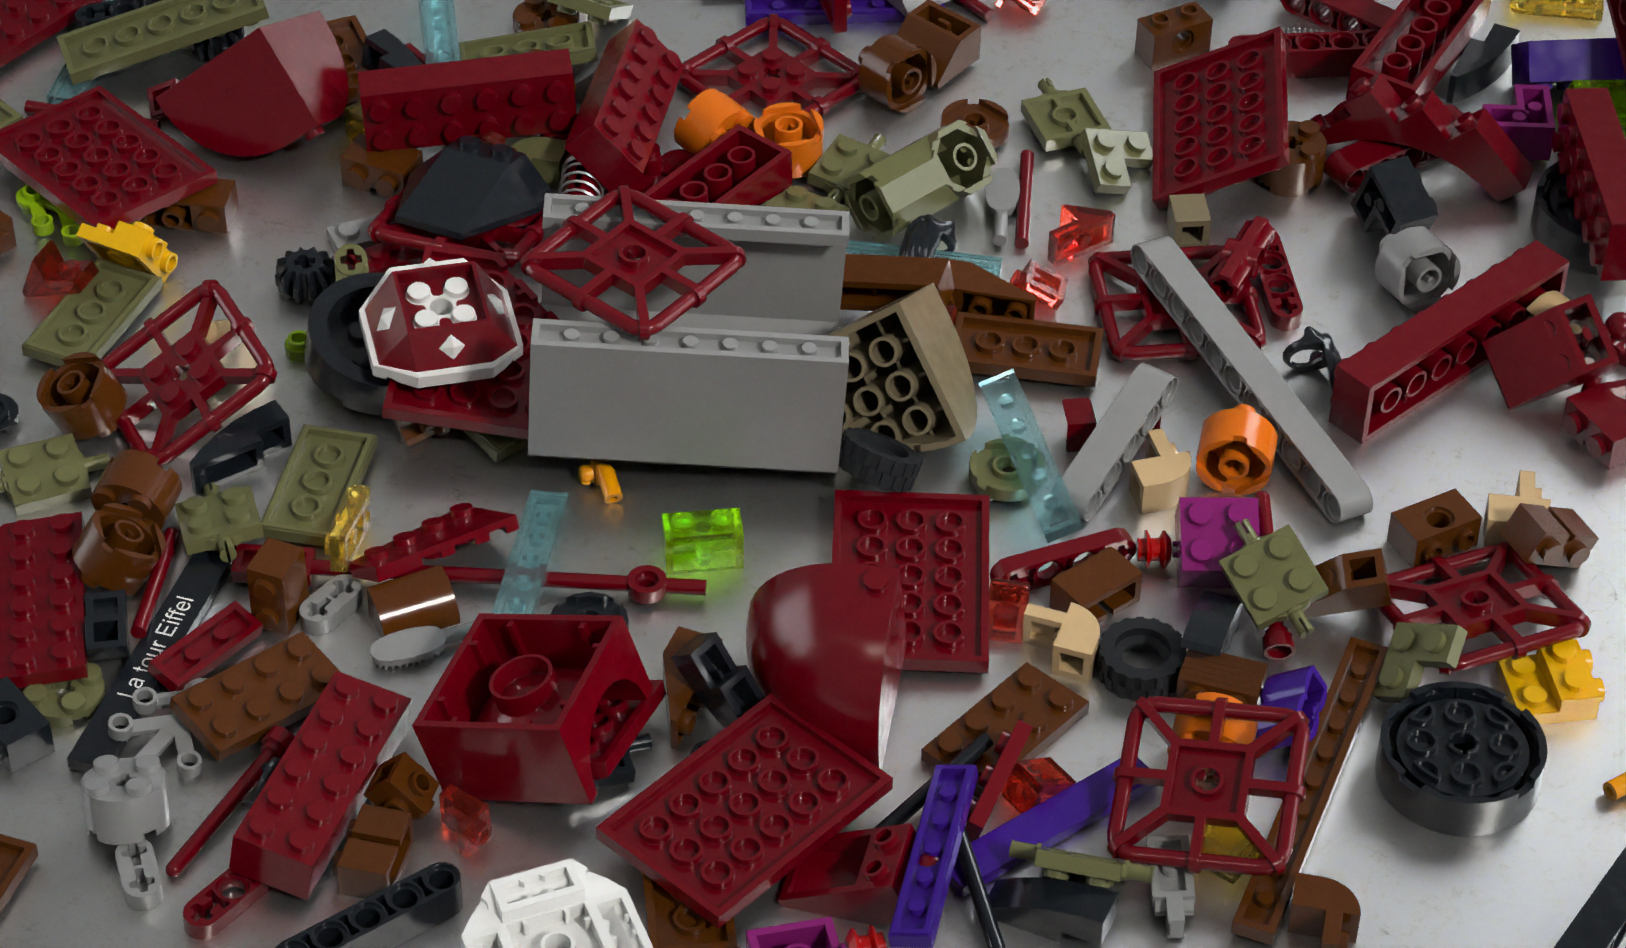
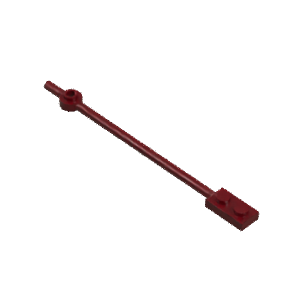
M237 545V556L233 560L231 568L232 582L248 583L246 568L262 545ZM304 547L308 586H311L313 575H352L349 564L352 561L317 559L316 548ZM423 565L419 568L405 572L390 579H396L418 571L435 567V565ZM652 565L638 566L631 570L628 576L442 566L450 582L627 591L632 600L641 604L656 603L662 600L666 594L706 596L707 580L667 578L662 569Z

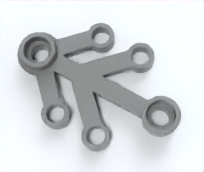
M208 678L194 679L185 685L183 690L156 693L150 687H140L133 693V709L138 714L148 715L156 709L169 708L172 696ZM148 699L150 702L143 703L140 700ZM116 713L109 718L108 734L116 741H125L132 736L156 733L134 758L144 755L159 757L174 741L178 755L177 773L184 778H194L201 773L202 757L198 752L194 751L190 730L175 714L132 719L128 714ZM118 725L126 726V728L124 729H118L115 727ZM186 762H192V763H194L195 765H193V766H186V765H184V763H186Z

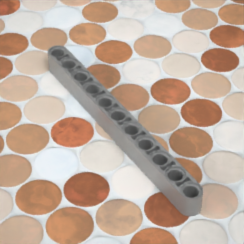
M1166 235L1133 245L1131 248V261L1138 275L1238 404L1252 406L1257 414L1263 416L1272 424L1278 435L1276 453L1325 516L1332 523L1336 524L1370 513L1373 509V497L1367 484L1175 241Z

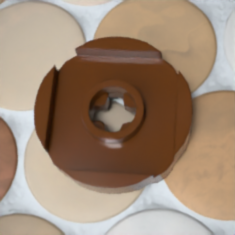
M524 0L513 12V30L515 33L579 23L580 14L578 11L576 15L556 10L557 4L547 2V0Z
M963 99L951 103L942 112L940 128L960 119L967 122L965 125L969 127L977 126L984 129L994 149L1002 145L1009 137L1007 111L995 102L979 99V104H968V99Z

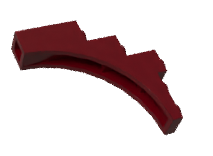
M1381 73L1368 79L1361 77L1350 86V94L1346 101L1338 104L1332 112L1324 116L1318 114L1310 119L1320 125V132L1325 136L1327 145L1353 140L1385 141L1407 145L1431 153L1461 169L1477 181L1497 202L1525 190L1534 171L1531 164L1485 107L1474 113L1466 112L1455 119L1433 90L1421 96L1418 94L1412 95L1403 101Z

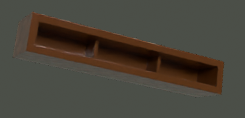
M846 254L840 310L874 311L933 282L945 307H947L955 288L950 259Z

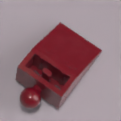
M1590 293L1554 306L1482 341L1481 346L1508 410L1516 409L1614 373L1619 359L1610 339L1617 342L1626 341V313L1615 312L1603 324ZM1570 324L1579 325L1581 332L1574 334ZM1590 357L1595 362L1587 365L1584 358Z
M911 823L837 833L787 874L778 902L782 907L874 926L891 924L916 836L914 827ZM925 853L919 858V864L925 867L933 866L939 861V857L929 856Z

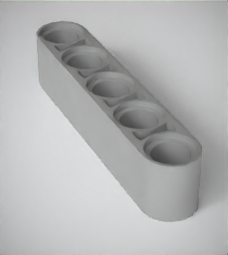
M1143 362L1136 367L1057 483L1051 498L1053 507L1084 521H1089L1093 518L1146 440L1148 431L1154 428L1172 401L1178 387V377Z

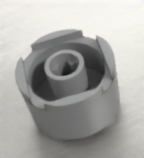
M1409 227L1396 234H1388L1381 240L1379 244L1380 252L1375 264L1376 280L1401 304L1409 309L1420 311L1429 308L1442 298L1441 295L1448 287L1453 290L1457 284L1460 275V261L1458 257L1426 227Z
M114 755L99 756L93 761V768L83 775L80 787L86 831L89 835L91 831L97 834V841L109 845L137 844L145 841L144 834L156 829V834L159 835L169 826L171 815L166 773L157 756L144 755L139 758L120 759Z

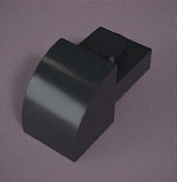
M125 590L86 593V617L84 618L88 661L129 658L131 649Z

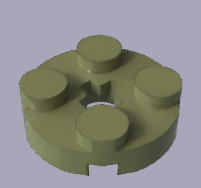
M1008 438L991 440L985 443V449L978 453L975 450L970 457V482L977 490V495H990V502L994 500L1031 502L1037 498L1038 490L1045 481L1046 463L1043 455L1038 450L1037 455L1028 450V444L1021 440ZM1003 468H1010L1011 472H1004Z
M89 662L87 678L44 685H28L22 689L23 694L49 721L50 726L53 728L74 726V720H79L85 716L86 721L93 717L106 696L101 667ZM65 689L73 691L66 692L63 696H58L57 692Z

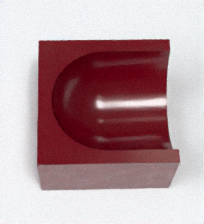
M479 613L412 727L446 799L591 805L598 792L591 771L590 737L594 715L600 699L648 700L653 687L625 620L621 615Z

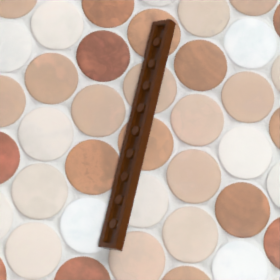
M1350 637L1328 690L1325 706L1319 712L1317 733L1309 741L1302 784L1306 789L1305 799L1302 803H1299L1293 848L1289 861L1285 865L1286 871L1279 876H1276L1274 873L1265 876H1251L1232 921L1231 933L1269 945L1273 944L1293 895L1296 872L1301 873L1373 697L1388 647ZM1282 803L1266 839L1274 850Z

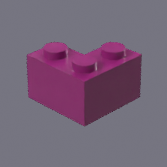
M1514 84L1511 105L1483 104L1482 108L1485 107L1527 161H1550L1552 134L1556 130L1549 85Z

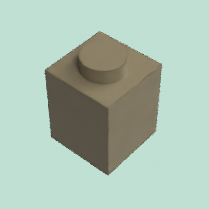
M1204 193L1169 195L1166 223L1170 237L1179 247L1209 245L1211 217Z

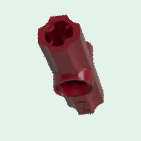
M1256 216L1252 220H1247L1236 238H1228L1224 244L1219 264L1208 281L1209 286L1221 301L1227 302L1231 298H1237L1247 280L1257 277L1262 266L1264 254L1273 242L1275 229L1269 224L1268 219Z

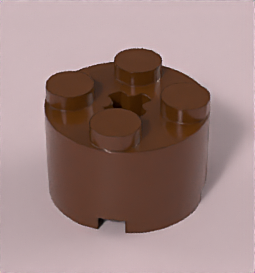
M896 34L885 35L871 46L864 47L858 57V61L861 64L858 76L860 92L900 113H908L919 107L926 99L923 93L927 86L933 87L936 79L937 67L932 54Z
M1311 120L1302 122L1288 121L1290 165L1282 167L1275 172H1268L1254 177L1256 183L1260 185L1262 182L1269 186V192L1284 197L1303 196L1309 193V188L1316 185L1317 189L1321 185L1327 141L1320 132V125Z
M79 352L63 358L62 361L65 363L56 371L51 367L40 380L36 393L38 402L64 435L72 433L75 440H85L97 435L99 437L110 435L115 431L117 427L116 421L125 408L128 398L126 389L106 364L94 353Z
M122 450L116 457L113 458L112 456L92 492L91 502L95 511L96 509L97 511L101 510L103 505L108 503L130 506L144 514L141 520L151 527L155 523L162 530L182 491V482L178 474L171 467H169L168 471H165L158 466L159 458L152 454L139 450Z
M108 503L104 504L101 510L97 511L96 509L72 549L74 561L82 571L80 573L81 580L92 588L102 586L112 591L125 590L128 596L136 595L165 550L166 541L160 528L155 523L151 527L141 520L144 514L127 505Z

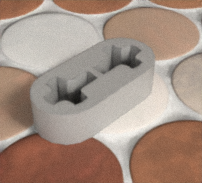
M350 574L336 575L304 600L299 608L302 630L310 635L320 636L327 634L356 611L363 601L360 580L352 577Z
M145 839V841L137 844L118 845L115 850V858L127 905L137 911H148L157 907L163 899V887L152 844ZM139 856L141 865L133 866L131 857ZM145 882L148 891L140 892L137 883Z

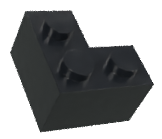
M1408 156L1370 166L1350 203L1365 233L1383 228L1386 235L1396 234L1406 228L1420 226L1430 230L1439 215L1434 199L1429 197L1422 184L1420 172L1413 167Z

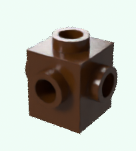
M403 752L378 765L363 795L375 806L412 812V820L415 818L420 820L433 808L434 801L432 798L440 783L423 766L418 764L406 752Z

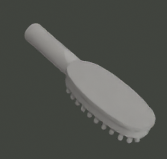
M1004 167L993 169L990 172V175L993 174L992 183L985 186L987 206L990 215H994L993 243L997 246H1003L1007 242L1008 216H1012L1020 194V183L1015 171Z
M474 621L443 630L436 626H421L388 634L372 643L370 647L374 664L378 665V668L383 666L385 670L390 666L391 669H395V666L402 668V665L408 667L409 663L414 666L417 661L421 664L423 659L427 662L429 657L433 659L435 654L439 656L445 645L463 641Z

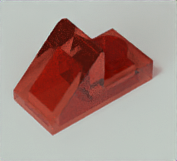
M1068 204L1062 205L1060 227L1049 231L1047 259L1057 267L1113 243L1116 215L1108 210Z
M49 240L32 260L22 293L25 298L81 293L97 275L99 270L93 260L76 261L75 259L64 261L54 241Z

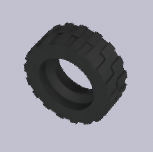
M850 427L844 430L841 438L838 466L843 471L851 474V476L870 485L872 484L895 492H906L912 490L922 466L923 458L908 445L894 438L873 432L872 430Z
M1125 618L1118 623L1114 622L1108 630H1104L1101 639H1099L1096 668L1097 673H1099L1100 682L1106 685L1108 691L1114 692L1122 699H1131L1133 702L1141 696L1145 698L1153 696L1168 697L1169 694L1175 693L1177 691L1179 673L1187 654L1186 648L1180 647L1182 635L1178 630L1175 631L1168 623H1162L1155 618ZM1135 650L1148 651L1161 657L1162 662L1159 666L1153 668H1137L1123 662L1122 655Z

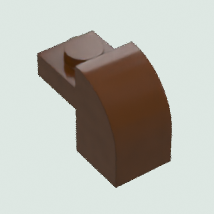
M1296 872L1287 932L1321 938L1320 948H1347L1348 942L1356 943L1361 909L1353 892L1336 880Z

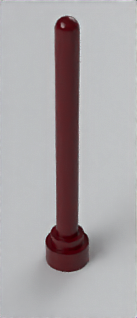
M1258 491L1254 498H1258L1260 536H1265L1274 532L1270 496L1266 491ZM1284 621L1269 625L1265 635L1262 637L1264 656L1270 660H1284L1292 657L1296 651L1294 635L1289 632V629L1284 625Z
M273 726L262 738L261 754L168 862L165 871L169 877L176 878L181 875L260 781L263 774L262 764L269 762L273 757L282 758L294 739V735L281 726Z

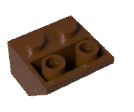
M926 0L908 13L897 33L898 36L924 48L935 58L937 72L933 87L936 89L942 87L980 58L981 25L931 0Z

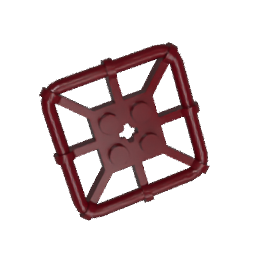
M770 13V17L759 19L729 37L724 35L718 38L715 45L682 63L684 68L678 84L695 96L710 89L707 86H728L734 90L728 96L741 106L751 101L765 109L777 103L794 102L801 104L803 108L801 110L811 113L812 108L823 117L829 113L830 108L860 91L858 80L860 65L832 48L830 42L822 37L816 38L791 21L778 17L776 13ZM769 30V47L751 57L737 48ZM778 30L804 45L808 50L794 58L777 47ZM721 56L736 65L729 70H700L701 67ZM824 58L846 73L815 72L809 66ZM815 88H837L824 97H813L808 93Z
M622 185L618 187V190L603 196L579 215H571L565 219L560 229L531 249L529 253L521 258L520 263L521 270L525 275L530 276L536 282L570 300L572 306L581 312L589 311L625 333L638 336L639 340H649L650 336L664 330L690 308H698L706 302L708 294L745 265L746 256L745 251L741 247L694 222L693 217L686 212L678 213L639 191L629 189V185ZM619 205L622 222L611 231L606 233L592 225V223ZM632 205L666 224L657 231L634 220ZM678 235L682 237L687 235L707 247L684 248L671 240ZM581 238L591 244L584 251L555 252L571 239L577 240ZM721 265L699 283H695L677 273L683 266ZM585 269L595 275V277L579 288L549 270ZM662 284L682 295L649 320L646 295L654 288ZM612 285L634 297L637 320L596 297Z
M403 189L398 195L391 196L385 202L384 209L371 222L367 230L368 236L376 243H388L424 251L426 245L499 255L508 264V270H511L531 248H534L543 241V210L535 215L459 240L403 224L389 225L395 219L404 192ZM520 226H527L525 229L516 228ZM495 241L515 244L512 249L502 248Z
M1224 246L1179 247L1190 261L1209 260L1201 268L1197 269L1208 283L1214 269L1219 264ZM1131 250L1105 253L1096 252L1088 259V273L1095 297L1093 303L1094 311L1100 317L1106 343L1114 359L1120 362L1125 360L1138 361L1184 358L1185 361H1195L1196 357L1201 356L1136 270L1128 266L1132 265ZM1104 273L1135 287L1136 293L1109 295ZM1249 278L1237 298H1231L1223 303L1224 305L1239 304L1244 309L1248 325L1240 321L1238 322L1258 348L1262 350L1267 344L1266 332L1257 305L1259 295L1257 290L1252 287ZM1141 310L1143 319L1120 338L1114 312ZM1178 329L1182 343L1136 346L1153 330Z
M204 280L201 285L191 290L155 319L151 317L143 322L144 327L102 359L121 384H144L149 392L131 407L123 410L116 421L117 427L115 430L122 433L131 450L143 451L159 458L157 465L161 468L172 462L211 431L214 433L219 431L223 427L221 423L262 393L269 384L275 383L278 372L274 369L275 367L270 355L254 333V324L250 318L243 316L228 291L217 280ZM200 303L191 331L171 345L163 331ZM218 304L231 326L230 331L210 345L206 337ZM153 338L162 351L160 355L143 368H116ZM241 343H244L257 363L255 368H225L220 360ZM186 372L188 377L183 381L179 379ZM227 384H247L214 410H212L207 402L210 397ZM159 408L162 417L152 447L148 449L135 425ZM198 408L203 419L172 442L178 422Z
M1501 541L1499 545L1486 546L1447 558L1436 556L1430 558L1429 563L1388 574L1391 598L1426 604L1429 608L1403 614L1392 601L1390 606L1377 607L1393 625V632L1397 622L1444 623L1459 625L1468 631L1465 642L1467 639L1476 638L1488 632H1493L1503 642L1460 655L1456 669L1436 668L1439 669L1440 674L1449 676L1453 672L1469 670L1510 657L1513 660L1524 658L1527 652L1572 640L1576 637H1584L1591 628L1590 618L1559 588V582L1552 575L1544 574L1535 564L1525 563L1510 544ZM1490 562L1487 569L1464 576L1457 572L1461 569ZM1511 563L1527 580L1509 584L1500 575L1505 565ZM1430 578L1443 581L1429 586L1416 584V582ZM1540 596L1542 599L1551 601L1557 608L1530 604L1525 599ZM1523 622H1530L1555 628L1522 637L1513 626Z
M1141 696L1133 702L1134 707L1131 709L1127 720L1120 764L1114 768L1112 780L1116 785L1107 829V851L1114 859L1130 860L1131 863L1187 868L1189 873L1200 874L1201 870L1254 876H1265L1274 873L1276 876H1279L1286 871L1285 865L1289 861L1293 848L1299 803L1304 801L1306 789L1302 784L1310 740L1308 726L1310 719L1305 713L1284 707L1231 703L1228 701V698L1217 697L1215 701L1167 696L1148 698ZM1159 713L1212 717L1209 741L1179 738ZM1227 719L1277 724L1248 745L1222 742ZM1144 721L1153 727L1170 748L1166 770L1136 767ZM1289 736H1293L1286 782L1253 779L1256 759ZM1207 775H1212L1218 785L1211 790H1203L1197 783L1205 781ZM1141 784L1163 787L1160 806L1124 831L1132 786ZM1250 795L1280 798L1283 800L1275 850L1247 818ZM1167 821L1194 823L1190 851L1133 846ZM1208 825L1238 828L1263 859L1203 853Z

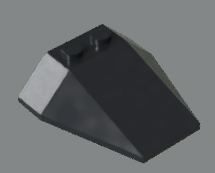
M466 135L459 137L410 172L395 215V222L462 240L540 213L544 208L545 193L553 192L525 153L514 151L509 145H491L480 142L481 140L478 137Z

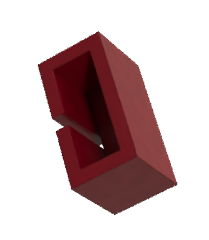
M1603 383L1567 397L1561 423L1566 432L1573 436L1581 445L1586 444L1590 455L1596 458L1608 470L1626 463V404Z

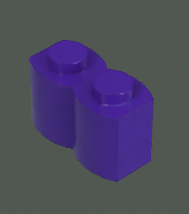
M1314 665L1274 674L1265 681L1260 695V705L1303 711L1310 719L1308 726L1310 731L1309 741H1311L1318 730L1319 712L1322 711L1326 703L1327 685ZM1258 722L1256 738L1277 724ZM1289 736L1270 750L1292 745L1293 736Z

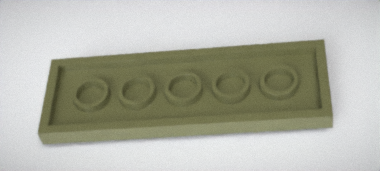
M161 0L56 36L72 83L76 85L81 82L92 81L96 77L114 71L124 70L131 65L149 59H156L163 54L181 48L191 47L195 43L223 36L227 32L255 25L259 21L268 19L269 15L263 0Z

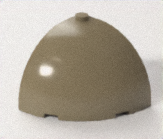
M934 282L826 334L828 336L849 337V367L842 435L844 430L850 427L868 429L894 438L915 451L924 452L952 446L967 440L973 434L977 420V402L971 370L956 328Z

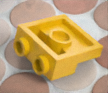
M119 220L115 230L101 223H97L96 227L82 223L76 234L98 258L162 277V283L164 284L169 274L176 268L178 262L177 254L166 248L168 243L153 234L155 230L152 227L139 221H134L133 225Z
M1577 639L1537 649L1536 654L1526 655V657L1513 660L1510 657L1496 662L1495 670L1503 691L1507 695V701L1521 711L1528 709L1540 725L1597 718L1599 704L1605 699L1604 683L1601 678H1593L1591 674L1593 670L1592 654L1589 649H1581Z

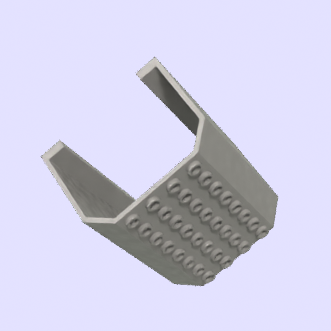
M545 193L542 229H544L543 240L560 229L565 219L571 215H579L603 196ZM656 200L678 213L686 212L693 217L694 222L741 247L745 251L746 263L737 273L708 294L706 302L701 306L690 308L664 330L650 336L649 340H639L638 336L625 333L589 311L581 312L572 306L570 300L542 285L543 308L547 312L551 310L560 320L533 318L530 345L529 457L822 474L838 473L849 367V337L828 336L826 334L839 328L846 247L849 245L850 211ZM619 205L592 223V225L606 233L611 231L622 222ZM632 205L634 220L657 231L666 224ZM678 235L671 240L684 248L707 247L687 235L683 237ZM581 238L577 240L571 239L555 252L584 251L591 244ZM721 265L683 266L677 273L695 283H699ZM585 269L549 270L579 288L595 277V275ZM662 284L654 288L646 295L649 320L682 295ZM612 285L596 297L637 320L634 297Z

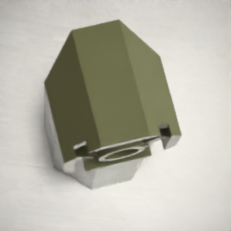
M959 119L932 131L845 179V187L850 185V193L845 195V204L850 207V214L857 228L864 233L869 230L876 234L872 239L879 243L906 230L909 224L919 216L932 215L953 202L971 195L992 183L993 174L990 175L992 165L996 164L997 153L985 130L977 126L969 127L965 125L967 122Z

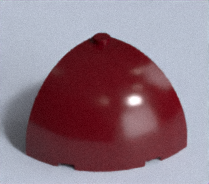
M316 11L257 28L155 99L171 122L196 143L227 155L258 156L284 148L302 138H305L308 143L324 134L323 127L338 118L345 110L349 89L345 64L337 42L321 12Z
M823 563L794 568L772 577L755 592L749 606L746 625V652L749 671L764 697L771 693L797 716L815 727L828 732L882 770L907 646L900 568L851 563Z

